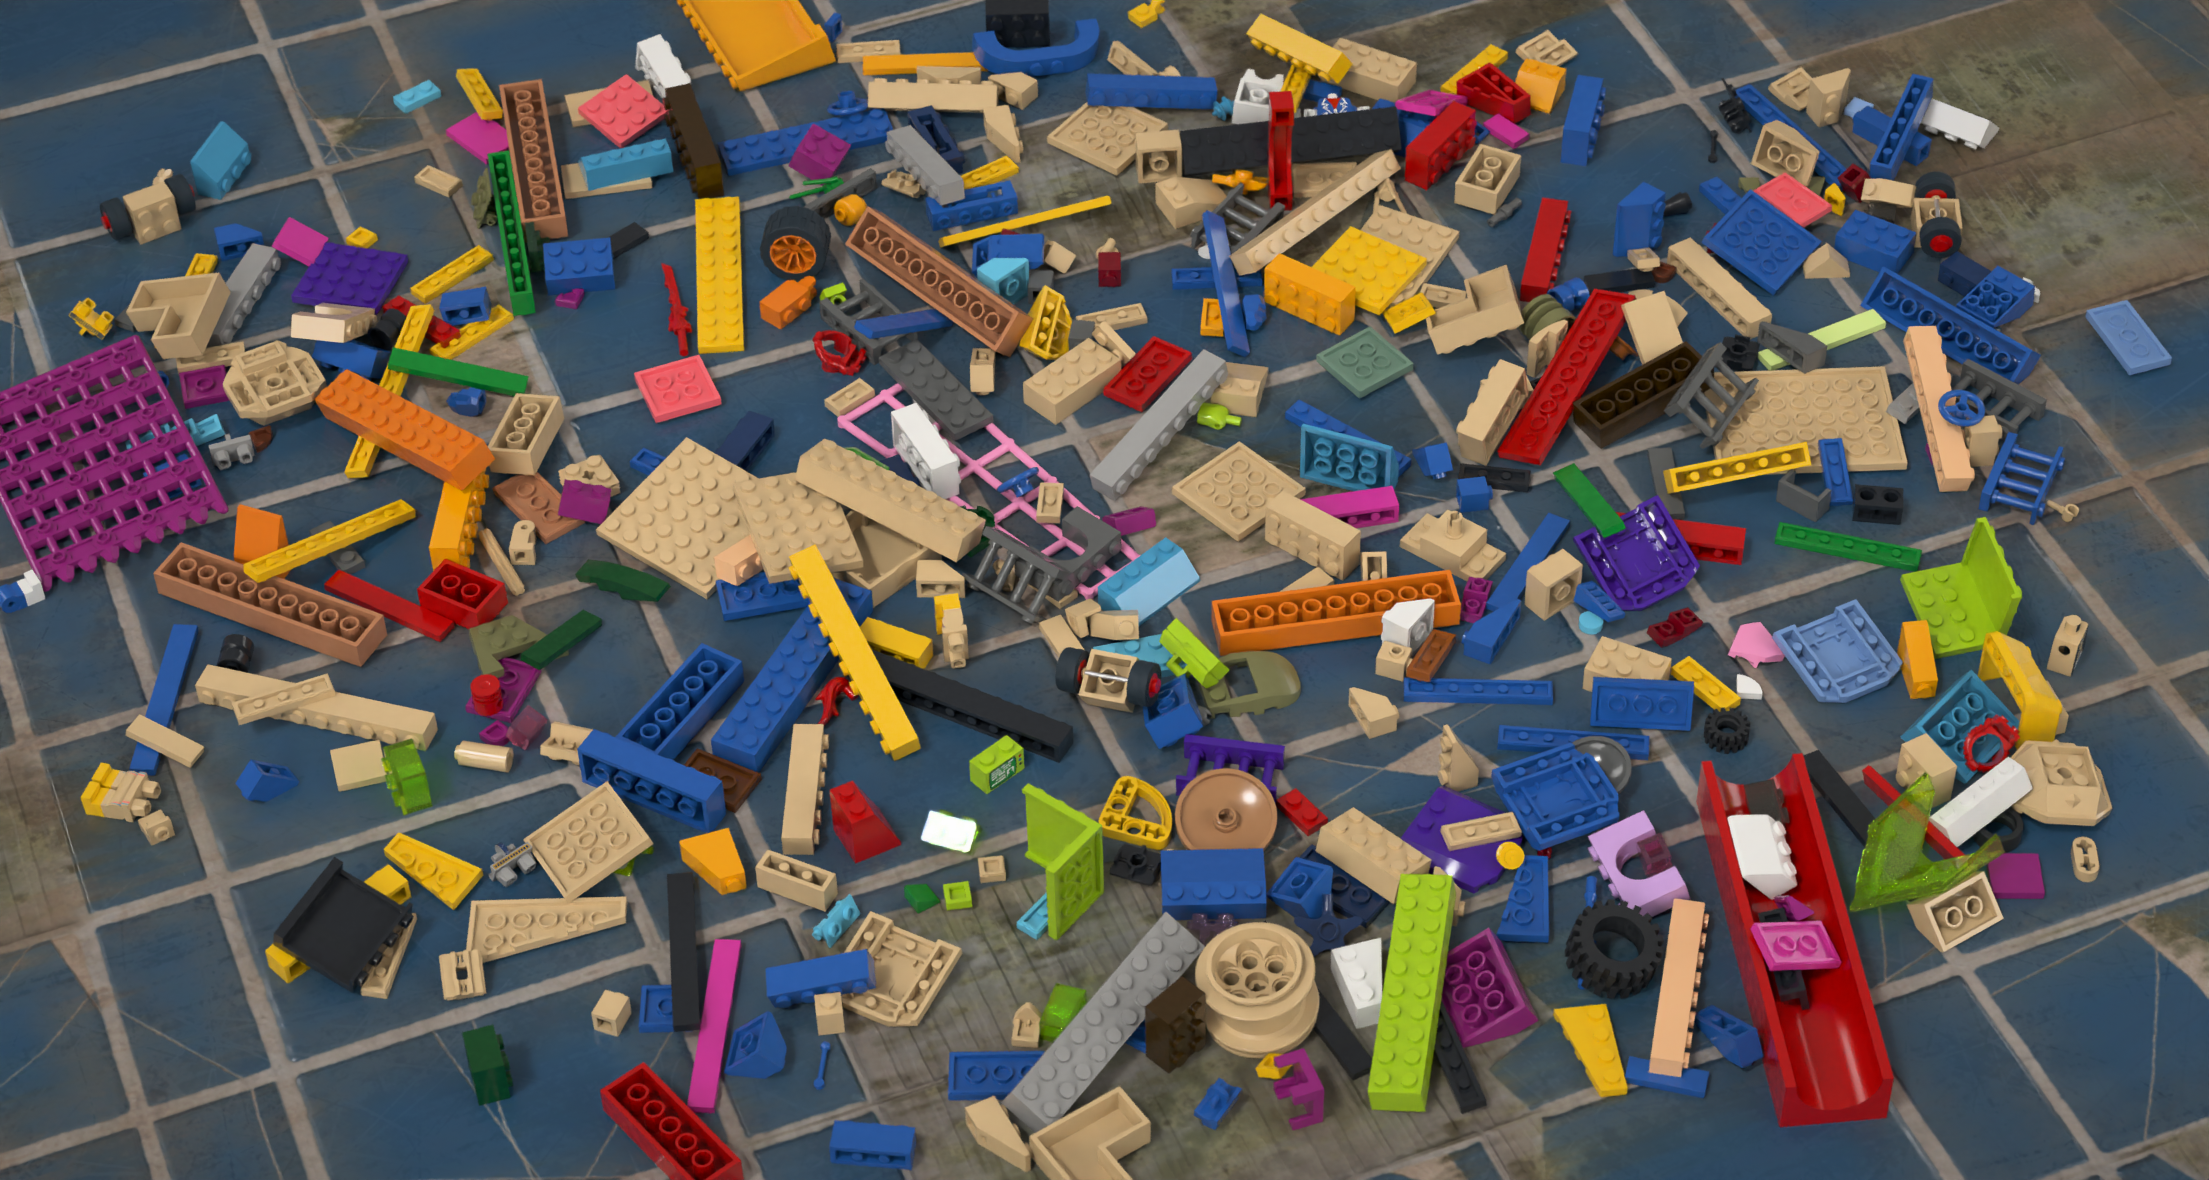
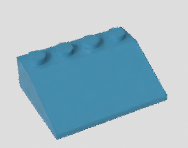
M1302 424L1300 478L1351 491L1393 486V489H1395L1398 483L1399 464L1393 446Z
M1971 669L1957 679L1900 737L1905 742H1908L1927 733L1957 765L1955 778L1965 784L1977 772V769L1972 772L1965 765L1967 759L1964 758L1965 755L1963 754V743L1966 741L1965 738L1971 729H1974L1976 726L1978 727L1980 724L1984 725L1986 718H1993L1996 714L1999 717L2003 715L2009 721L2007 724L2010 727L2014 726L2016 729L2019 728L2020 721ZM1993 734L1979 737L1972 746L1973 759L1977 763H1986L2000 749V738Z

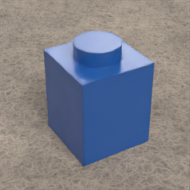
M1485 476L1457 479L1456 498L1460 512L1489 510V500L1493 499V491L1491 485H1487Z

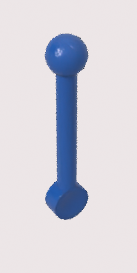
M827 1041L822 1042L820 1045L822 1054L818 1078L814 1080V1087L817 1090H821L825 1086L823 1074L827 1051L831 1048L830 1043Z

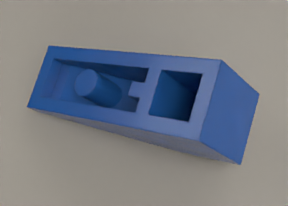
M1515 599L1474 622L1469 631L1466 630L1462 637L1464 655L1491 664L1520 618L1521 600Z
M1713 1005L1695 1013V1025L1728 1061L1742 1068L1752 1065L1754 1061L1763 1057L1758 1031L1755 1027Z

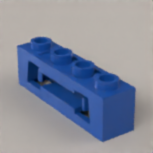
M1010 180L964 190L965 199L953 202L954 206L948 203L946 207H942L935 199L931 197L925 198L926 215L933 231L1018 214L1017 195ZM1001 189V195L995 196V193L992 192V198H987L989 191Z

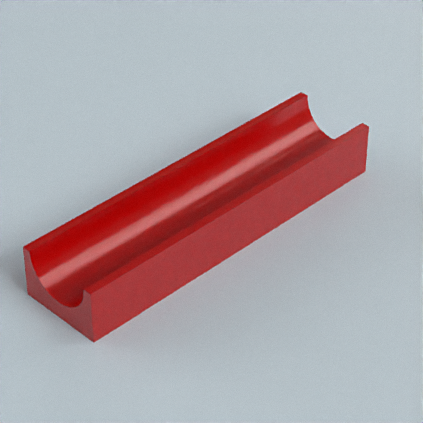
M1803 753L1792 754L1788 765L1776 776L1759 783L1745 785L1733 784L1720 779L1714 772L1712 761H1701L1696 803L1753 1026L1758 1031L1763 1053L1762 1061L1779 1127L1887 1118L1894 1076ZM1767 814L1775 821H1780L1786 830L1784 835L1786 843L1791 849V862L1796 868L1797 886L1780 896H1791L1814 911V914L1800 921H1822L1842 962L1838 968L1801 970L1810 1009L1802 1010L1799 998L1781 1002L1773 971H1770L1753 936L1751 927L1754 923H1760L1758 913L1778 909L1774 899L1771 900L1742 877L1727 819L1731 815Z

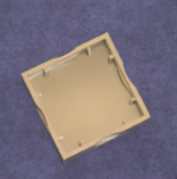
M852 509L845 517L863 558V567L834 572L831 575L835 579L871 590L874 608L916 579L918 560H942V555Z

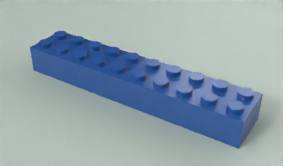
M834 578L860 627L873 612L872 591ZM808 606L711 739L713 755L759 773L840 659L839 656H833L828 645L831 641L828 636L823 637L818 626L821 622L818 617L813 618Z

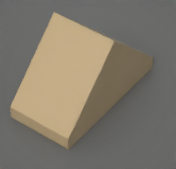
M1828 243L1809 255L1802 264L1805 279L1850 277L1847 259Z

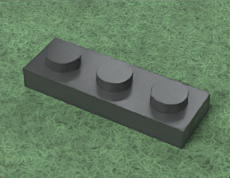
M329 520L309 530L310 536L335 526ZM351 545L326 555L338 570L350 575L366 568L364 560Z

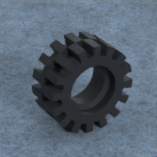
M1722 707L1720 712L1718 709L1713 710V714L1709 713L1705 720V743H1709V748L1711 749L1716 747V752L1720 753L1721 749L1725 750L1724 754H1729V750H1732L1733 753H1737V749L1743 750L1744 745L1747 746L1750 734V720H1747L1748 717L1746 715L1741 716L1742 712L1740 710L1735 713L1734 708L1726 711L1725 707ZM1729 728L1734 730L1735 732L1724 733L1719 729Z

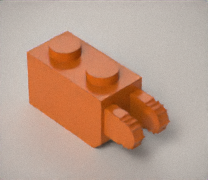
M806 276L799 282L787 280L759 302L761 319L779 329H783L800 314L807 311L811 307V300L817 296V290L815 289L816 279L814 276Z

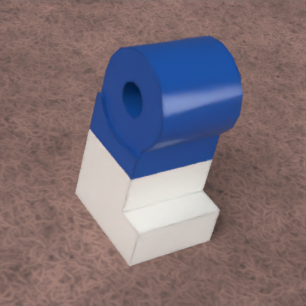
M33 570L23 573L24 579L10 585L0 586V607L4 612H15L45 599L41 582Z

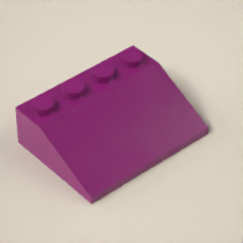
M1490 928L1485 929L1448 952L1441 1000L1463 1048L1517 1034L1539 1021L1502 942Z

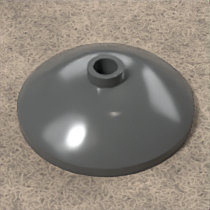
M1588 736L1572 742L1575 745L1574 749L1582 754L1587 752L1595 758L1618 795L1626 788L1631 778L1632 765L1628 752L1621 744L1603 736Z

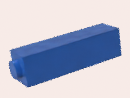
M1867 105L1854 115L1852 133L1879 146L1891 117ZM1916 132L1904 160L1914 166L1920 164L1929 156L1932 139Z

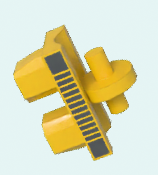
M86 298L82 302L79 301L68 316L74 319L75 323L82 328L79 331L81 336L87 331L92 336L96 335L102 340L112 328L113 324L111 323L114 316L107 311H103L101 315L93 310L96 304L90 298Z

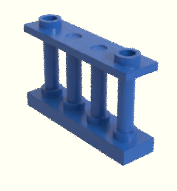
M2008 432L1982 490L1979 509L1988 512L1991 503L1996 504V502L2032 512L2029 524L2034 525L2037 517L2043 516L2046 507L2044 501L2057 471H2062L2066 459L2062 457L2064 447H2058L2055 457L2020 448V445L2016 444L2018 434ZM2021 457L2049 465L2050 468L2048 472L2013 463L2011 458ZM2014 472L2044 482L2042 487H2037L2006 478L2004 474ZM2007 487L2037 496L2035 503L1999 493L2000 490L1998 488Z

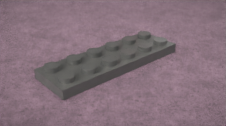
M917 339L879 357V364L954 441L994 422L993 415Z

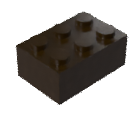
M1183 976L1145 1006L1146 1057L1168 1074L1176 1068L1182 1067L1193 1053L1199 1052L1206 1043V993Z

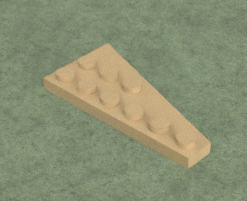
M627 897L576 898L570 903L565 898L471 901L466 950H481L482 963L625 924Z

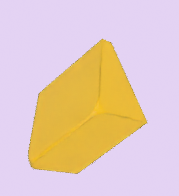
M1833 183L1825 190L1824 200L1832 205V212L1842 216L1845 196L1839 187Z

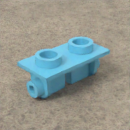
M851 894L845 899L838 900L833 909L827 914L828 918H824L813 928L812 936L816 940L825 939L829 948L835 944L861 914Z

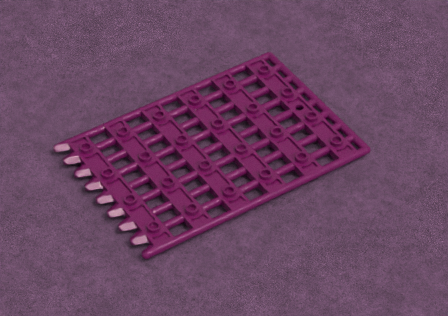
M138 335L128 337L0 392V460L6 458L10 465L0 469V502L31 569L41 582L44 592H48L51 589L52 579L55 577H59L64 582L71 583L74 578V569L81 567L86 572L93 573L97 567V559L101 557L108 562L116 563L119 558V550L124 547L130 552L138 553L141 549V540L145 538L160 544L163 540L165 529L170 528L175 533L183 534L186 528V520L192 518L197 523L205 524L208 519L209 510L215 509L221 514H226L229 511L219 488ZM144 365L147 373L135 378L131 370ZM123 374L126 382L113 387L109 379ZM101 383L105 391L91 396L88 388ZM79 392L83 400L70 405L67 397ZM159 393L162 400L149 406L145 398ZM58 401L61 410L48 415L45 407ZM137 402L140 410L127 415L124 407ZM36 411L40 419L27 424L23 416ZM115 411L119 419L105 424L102 416ZM15 420L18 428L5 433L1 425ZM93 420L97 428L83 433L81 425ZM173 420L177 429L163 434L160 426ZM72 430L75 438L62 443L59 435ZM151 430L155 438L141 443L138 435ZM50 439L53 447L40 452L37 444ZM129 439L133 447L120 453L116 445ZM28 448L31 457L18 462L15 453ZM108 449L111 457L98 462L94 454ZM188 449L191 458L178 463L174 454ZM86 458L89 466L76 472L72 463ZM166 458L170 467L156 472L153 463ZM64 467L67 476L54 481L51 472ZM144 468L147 477L134 482L130 473ZM42 477L45 485L32 491L28 482ZM122 477L126 486L112 491L109 482ZM203 478L206 487L193 492L189 483ZM20 486L23 495L10 500L7 491ZM100 487L103 496L90 501L86 492ZM181 488L184 496L171 501L167 493ZM78 496L82 505L68 510L65 501ZM159 497L162 506L149 511L145 502ZM56 506L59 515L46 520L42 511ZM137 507L140 515L127 521L123 512ZM34 516L37 524L23 529L20 521ZM114 516L118 525L104 530L101 521ZM92 526L96 534L82 540L79 531ZM70 535L74 544L60 550L56 541ZM48 545L51 554L38 559L34 550Z

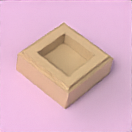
M1003 856L978 858L980 883L1006 881Z

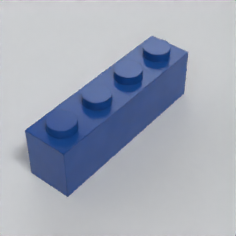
M867 949L766 968L767 997L775 1008H787L796 1003L815 1002L814 995L841 992L842 996L849 993H865L870 989L876 988L874 959Z

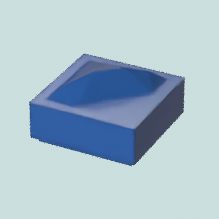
M835 12L824 24L825 33L831 43L842 32L841 14Z

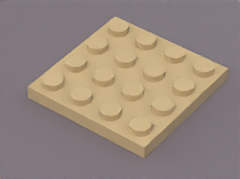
M1086 102L1047 136V143L1117 176L1136 159L1135 133L1168 131V123L1134 107L1090 106Z
M1239 441L1172 487V494L1236 541H1240L1265 523L1266 506L1282 490L1300 499L1305 496L1306 488Z
M608 781L523 839L525 843L529 842L532 846V853L568 903L653 845L650 837Z

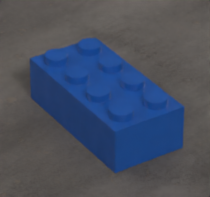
M1577 76L1563 128L1561 163L1587 166L1588 158H1593L1594 145L1592 144L1597 142V131H1600L1601 118L1599 117H1603L1605 104L1602 101L1605 100L1606 96L1603 78Z

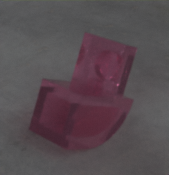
M1661 833L1637 842L1639 859L1648 878L1673 867L1671 854Z

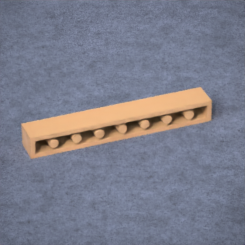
M1909 326L1903 342L1939 491H1967L1971 482L1974 481L1975 472L1970 467V452L1964 442L1965 431L1961 429V426H1956L1946 421L1938 409V402L1941 396L1952 390L1950 385L1951 375L1946 369V355L1942 353L1941 349L1942 338L1938 335L1936 326ZM1956 397L1948 399L1945 407L1955 405Z
M1676 898L1673 901L1650 1058V1073L1681 1077L1682 1068L1688 1069L1690 1053L1685 1052V1048H1691L1693 1033L1687 1031L1688 1028L1694 1027L1695 1012H1690L1691 1007L1696 1008L1698 992H1693V988H1699L1701 972H1696V968H1702L1704 953L1699 952V948L1704 949L1706 933H1701L1702 929H1707L1709 914L1704 913V902Z

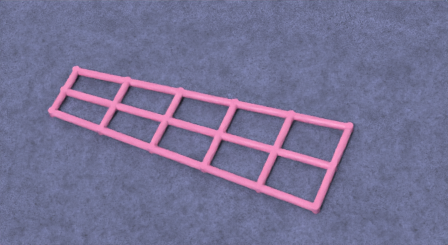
M897 383L887 390H882L879 395L846 415L839 416L837 418L838 427L844 428L885 458L898 455L899 453L895 447L888 449L851 422L883 402L895 410L906 407L893 397L904 389ZM937 422L932 424L936 425L938 431L943 429ZM993 423L984 428L1002 445L977 460L971 459L939 433L940 437L948 442L950 451L953 454L956 453L959 461L966 466L958 471L961 480L975 473L997 490V487L1002 482L983 467L1010 451L1029 469L1038 467L1039 473L1036 475L1044 483H1059L1056 477L1046 472L1014 443V439L1006 436ZM1040 486L1018 498L1011 489L1001 493L1012 503L994 514L995 528L1023 543L997 523L1018 510H1022L1036 521L1037 510L1029 505V503L1038 498ZM1064 488L1063 499L1075 509L1078 506L1100 519L1099 516L1094 515ZM956 495L945 499L956 503L959 507L965 505L966 509H975ZM1038 523L1059 539L1041 551L1045 555L1050 557L1064 547H1069L1079 556L1085 552L1083 548L1063 537L1062 530L1054 523ZM1121 539L1122 547L1120 551L1131 562L1141 556ZM1104 564L1097 570L1107 578L1091 588L1080 583L1074 589L1082 594L1086 600L1090 598L1093 600L1098 595V586L1125 566L1117 571H1113Z

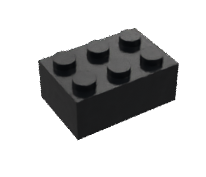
M985 0L986 32L994 31L997 41L1003 47H1050L1049 0Z

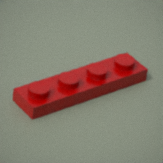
M398 295L382 306L383 313L393 308L399 310L407 317L411 306L417 305ZM433 315L424 337L436 344L440 343L441 347L445 349L450 345V341L459 339L461 334L459 329Z

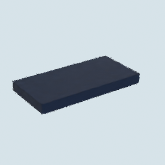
M1313 844L1299 857L1332 867L1331 894L1333 895V910L1346 918L1360 916L1362 918V923L1360 924L1362 927L1367 928L1390 903V901L1316 852V846Z

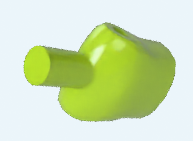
M1206 402L1200 406L1197 417L1198 424L1217 430L1224 428L1226 424L1240 426L1242 417L1229 415L1227 407Z

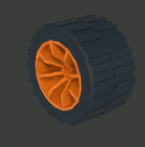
M787 206L775 211L766 222L760 245V256L764 265L773 274L787 280L800 281L806 276L813 277L819 274L820 270L825 266L831 242L830 227L822 216L806 207Z

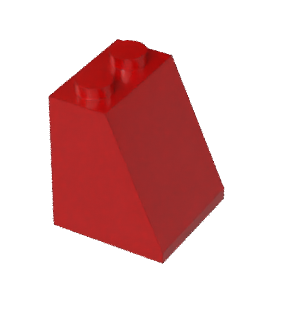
M853 780L830 789L833 830L855 864L901 845L900 839L880 809Z

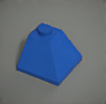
M1295 857L1266 893V896L1294 918L1301 916L1308 919H1318L1322 915L1323 910L1322 895L1331 894L1333 869L1325 864Z
M767 1011L734 1030L724 1070L725 1074L766 1079L783 1069L787 1046L771 1012Z

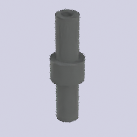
M1515 198L1509 204L1501 206L1497 209V213L1487 220L1488 225L1493 227L1501 220L1509 218L1512 212L1522 205V201L1519 198Z

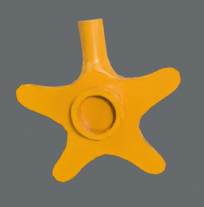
M1236 170L1232 171V175L1228 176L1213 174L1212 183L1225 184L1233 188L1242 183L1244 184L1243 194L1246 195L1248 191L1264 189L1267 186L1265 182L1268 178L1253 177V172Z

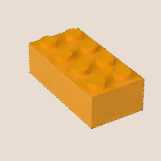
M1280 253L1265 267L1264 300L1266 303L1339 336L1355 321V286Z

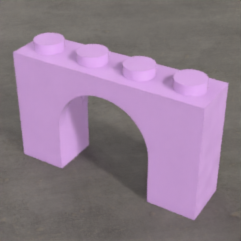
M1644 810L1588 836L1591 844L1588 847V851L1594 862L1597 860L1600 862L1601 865L1598 866L1599 872L1604 880L1609 879L1611 884L1608 887L1613 898L1619 897L1620 901H1627L1628 908L1633 909L1637 905L1642 908L1640 911L1642 916L1648 913L1653 917L1672 908L1674 898L1690 899L1686 884L1676 866L1643 880L1630 879L1621 874L1622 866L1627 859L1659 843L1654 827Z

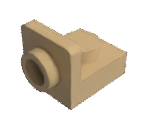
M158 810L138 820L139 827L151 845L175 835L169 816H165L162 810Z

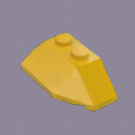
M1044 285L1028 313L1033 320L1021 338L1020 347L1047 360H1057L1069 351L1068 337L1072 319L1065 306L1066 301L1063 295Z

